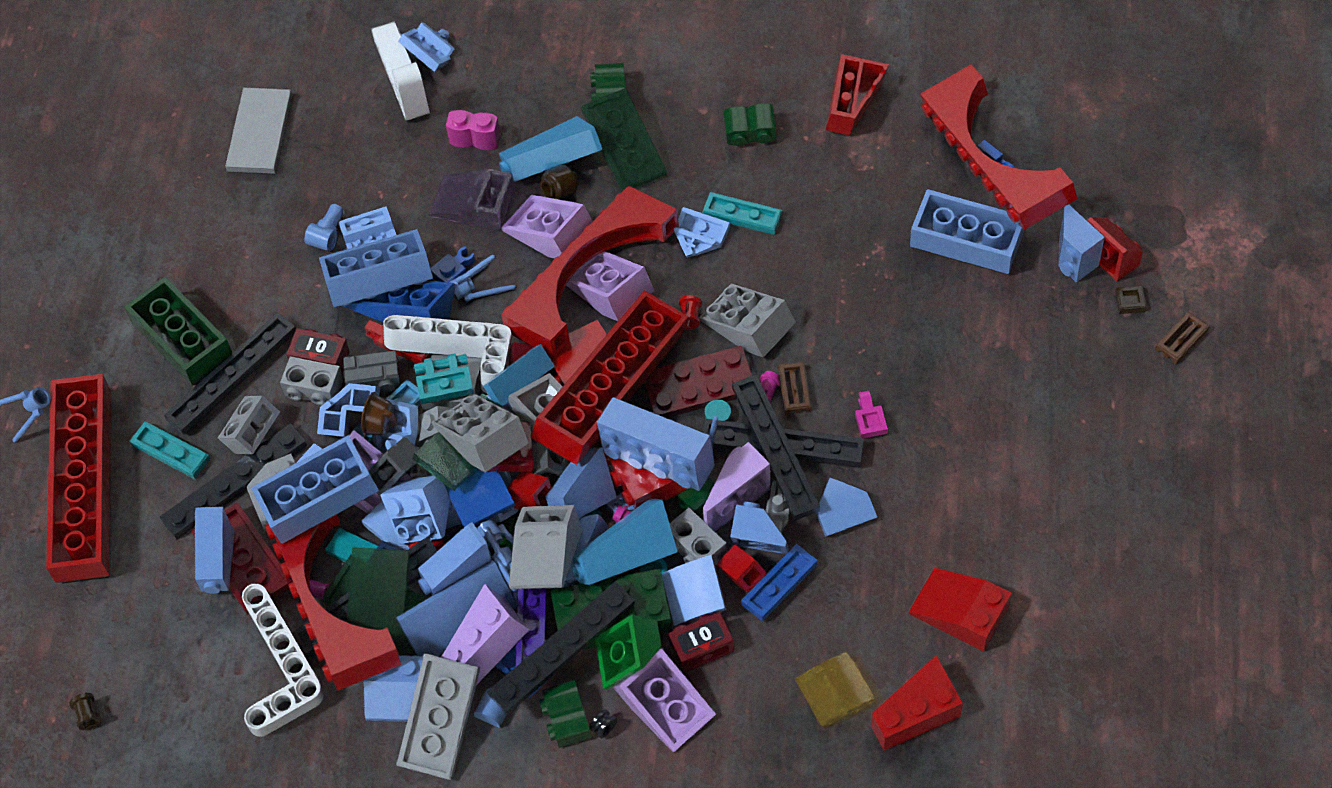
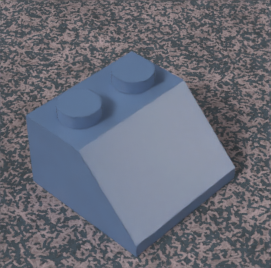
M1069 204L1064 207L1059 235L1058 266L1064 275L1070 276L1075 282H1078L1099 266L1105 237Z
M744 502L743 506L736 505L730 536L733 544L738 547L784 555L789 552L786 540L765 510L760 509L759 504Z
M399 656L402 665L364 680L366 720L408 721L423 656Z

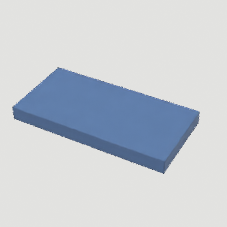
M493 560L397 617L417 656L424 657V653L439 656L445 652L484 584L503 596L514 610L518 608Z

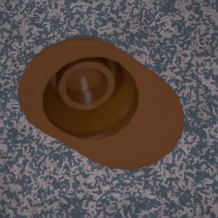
M375 391L371 392L368 396L362 412L361 427L365 440H368L370 435H385L391 428L397 425V420L394 416V405L380 397Z

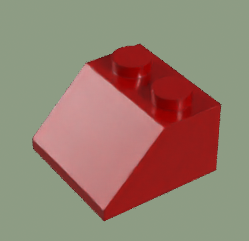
M1090 217L1087 219L1105 237L1099 265L1118 282L1140 265L1143 250H1141L1140 245L1136 241L1128 238L1123 233V230L1117 224H1113L1108 218Z

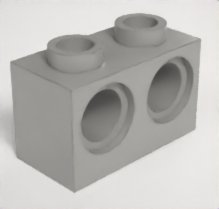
M290 356L280 384L284 395L292 400L303 399L312 401L317 405H323L339 393L344 378L340 366Z
M245 396L218 436V439L235 454H253L280 411L263 396Z
M687 508L670 523L677 551L684 557L685 563L712 555L716 565L727 553L726 542L690 508ZM682 532L690 533V535L686 537L679 536V534ZM703 549L709 551V553L704 555L697 552Z

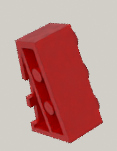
M841 54L835 74L826 131L850 136L883 84L889 64Z
M937 655L872 713L871 727L883 750L961 717L963 703Z

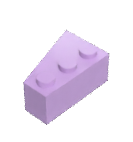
M484 584L442 657L481 667L477 680L478 684L528 632L529 628L503 596Z

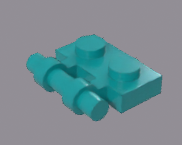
M454 353L447 355L448 358L433 361L430 358L425 359L423 363L414 364L416 375L426 373V375L416 376L421 404L474 394L469 366L458 368V366L468 364L466 354L456 356ZM450 368V370L435 373L436 370Z

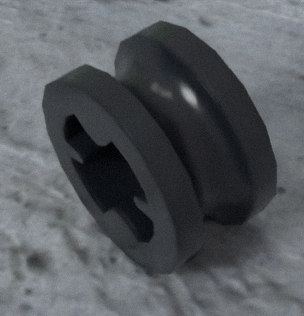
M606 709L601 711L592 720L589 727L591 731H597V736L601 739L614 729L618 721L616 717H610V712Z

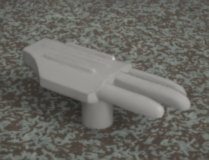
M773 481L770 499L767 501L766 513L782 534L785 525L788 523L789 508L785 499L783 501L779 487L778 495L775 496L777 482Z

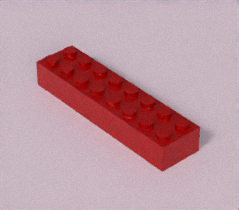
M644 290L537 416L531 438L573 464L578 465L599 439L600 434L597 421L611 399L616 398L626 403L629 402L682 336L688 316Z
M103 374L51 380L46 569L55 583L110 576L111 389Z

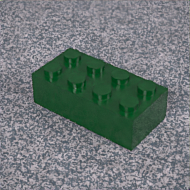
M163 277L124 306L131 323L192 386L212 372L232 354L227 339L166 277Z
M660 569L604 579L590 585L578 584L551 590L558 630L616 581L635 601V605L606 630L632 614L657 620L659 635L672 632L671 618ZM593 640L584 649L596 647L595 640Z

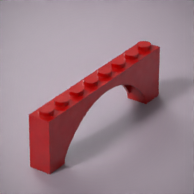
M972 64L920 94L923 101L921 109L927 118L932 117L933 124L938 132L943 131L945 133L944 136L951 147L955 146L957 148L956 150L963 162L968 161L969 168L974 176L982 178L981 182L987 192L992 191L994 193L997 204L1001 208L1005 206L1010 220L1014 224L1018 222L1023 230L1078 199L1072 180L1060 167L1047 171L1012 168L990 159L977 148L972 140V125L977 108L982 99L988 95L984 78Z
M628 186L615 197L614 201L606 209L600 212L599 216L591 224L585 227L584 231L575 240L570 242L568 247L552 261V264L544 272L537 276L536 280L527 289L521 292L520 296L511 305L505 308L501 314L503 325L511 329L512 336L531 346L541 344L546 353L554 358L570 341L567 323L561 321L559 315V306L564 288L573 274L596 255L614 247L646 240L665 242L674 232V228L679 227L677 209Z
M598 320L569 333L570 341L553 358L548 355L555 366L548 372L552 371L553 377L562 387L607 335ZM600 437L592 447H602ZM604 453L607 465L612 470L610 476L615 486L621 485L624 490L622 496L628 507L633 505L636 509L650 499H662L664 502L689 489L680 486L674 480L659 478L649 470L644 468L637 469L630 465L629 462L619 458L612 459Z
M336 514L282 544L269 524H265L269 539L275 538L277 543L272 544L277 558H283L285 561L280 564L286 579L292 578L293 582L288 585L293 598H300L301 600L300 603L296 604L302 620L308 618L310 622L305 624L310 640L316 638L318 644L313 645L318 660L325 659L327 664L322 666L327 682L334 681L336 689L339 691L402 665L387 628L375 630L344 622L322 608L311 594L310 575L314 558L334 526L340 524L338 515Z

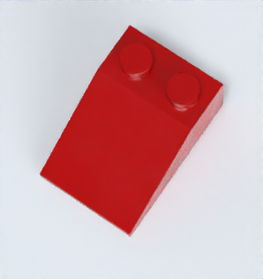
M934 568L909 610V614L984 652L1009 608L1012 593L987 580Z

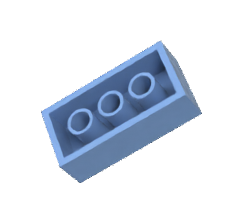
M927 189L911 228L910 247L1009 274L1024 230L1018 222L1014 224L1010 220L1005 210Z
M417 229L319 257L333 307L347 306L354 301L364 298L371 299L378 294L388 291L395 292L402 287L422 284L427 280L433 279L426 251Z
M612 398L597 421L603 452L612 459L619 458L629 462L630 465L637 469L644 468L649 470L659 478L674 480L684 488H693L700 491L715 466L710 435L619 399Z
M349 435L251 487L270 528L281 544L379 491Z

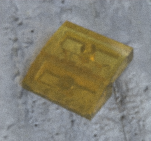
M848 652L837 655L795 678L820 725L824 728H827L848 713L851 715L855 714L876 700Z

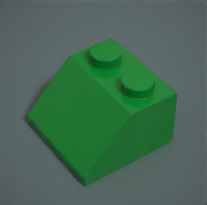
M631 614L595 639L603 689L608 690L640 671L652 659L661 647L657 620Z

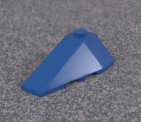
M427 281L423 283L422 287H402L398 291H388L378 294L371 299L364 298L354 301L350 305L343 307L381 322L392 315L449 320L455 286L454 283Z

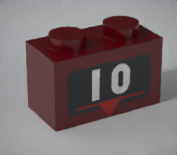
M296 328L286 355L288 360L291 356L340 366L342 372L344 368L343 358L348 357L350 351L346 339L340 335H327L312 329L302 330Z
M720 612L713 615H704L697 622L690 625L677 626L671 633H668L669 645L683 673L734 652V640Z

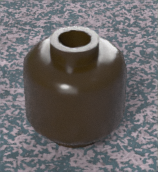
M558 165L543 173L540 182L541 191L547 198L562 200L576 192L578 176L568 166Z

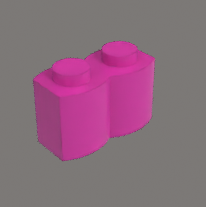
M463 110L449 112L446 129L451 145L460 148L474 146L481 150H494L498 148L501 133L497 116L490 113L472 114Z

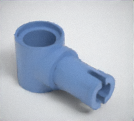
M331 204L323 219L319 220L317 224L311 223L308 226L304 237L305 244L331 251L337 241L336 226L344 215L343 208L337 204Z

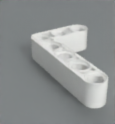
M395 22L371 29L406 121L429 114L420 71L416 62L411 63L405 47L398 42L401 36Z
M392 315L383 321L384 345L388 349L443 355L455 353L456 356L466 354L467 357L482 358L480 366L481 389L485 393L487 391L483 385L509 366L511 329L506 325Z
M251 584L242 593L243 602L289 682V685L250 706L245 712V723L251 733L256 736H265L318 706L323 700L324 693L317 677L266 589L260 584ZM255 596L263 597L262 601L258 604L250 603L251 599ZM267 619H276V622L273 626H263L264 622ZM282 641L290 642L286 649H276L278 643ZM293 665H303V668L298 673L289 672ZM306 688H316V692L312 696L305 697L302 695ZM281 702H291L289 709L285 711L277 710ZM257 716H266L263 724L259 726L252 724Z

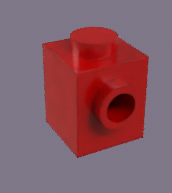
M520 472L507 487L516 505L514 506L515 509L521 510L522 507L548 506L545 498L551 489L548 477L529 472Z
M735 544L716 564L731 581L747 593L767 574L753 557Z

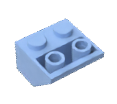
M441 475L401 480L380 494L399 544L421 541L427 536L431 540L440 539L445 536L450 498Z

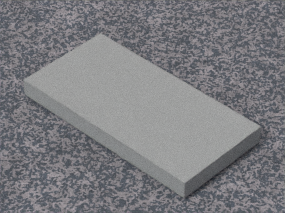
M243 88L225 165L227 171L275 174L292 98L291 90Z
M424 653L397 766L449 780L453 779L481 667Z

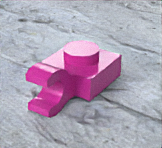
M869 391L859 392L858 402L861 410L855 411V418L861 438L887 434L888 428L882 406L873 407Z

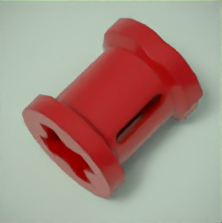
M684 295L679 299L680 312L688 316L684 328L695 329L700 325L698 311L702 306V300L694 295Z

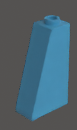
M576 116L499 153L502 161L499 163V166L504 176H509L514 181L598 152L602 150V146L595 128Z
M650 499L645 501L574 554L571 569L575 579L581 584L590 585L677 553L663 500Z

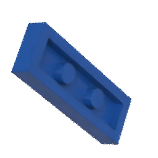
M796 544L741 600L742 606L763 622L817 566V560Z

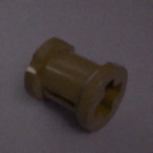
M92 693L79 694L69 701L70 708L75 711L78 721L76 724L79 730H89L102 722L100 714L95 709L93 703L95 698Z

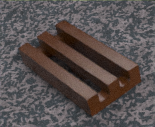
M1187 312L1156 344L1155 350L1158 353L1162 351L1164 357L1167 359L1169 357L1172 358V362L1177 364L1205 335L1209 326L1190 312ZM1189 321H1191L1192 324L1179 336V338L1170 347H1167L1166 345L1171 341V339ZM1197 327H1200L1177 353L1174 352Z
M804 362L778 365L785 415L790 414L791 411H795V414L801 413V410L811 412ZM795 369H799L804 403H799ZM786 370H789L794 404H789L784 373Z

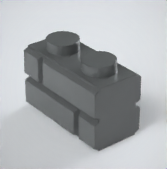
M396 350L343 358L346 386L349 383L378 386L381 392L388 393L401 385L400 367Z
M405 437L386 451L369 470L379 490L376 492L377 495L382 494L396 482L400 481L422 458V454L416 446Z

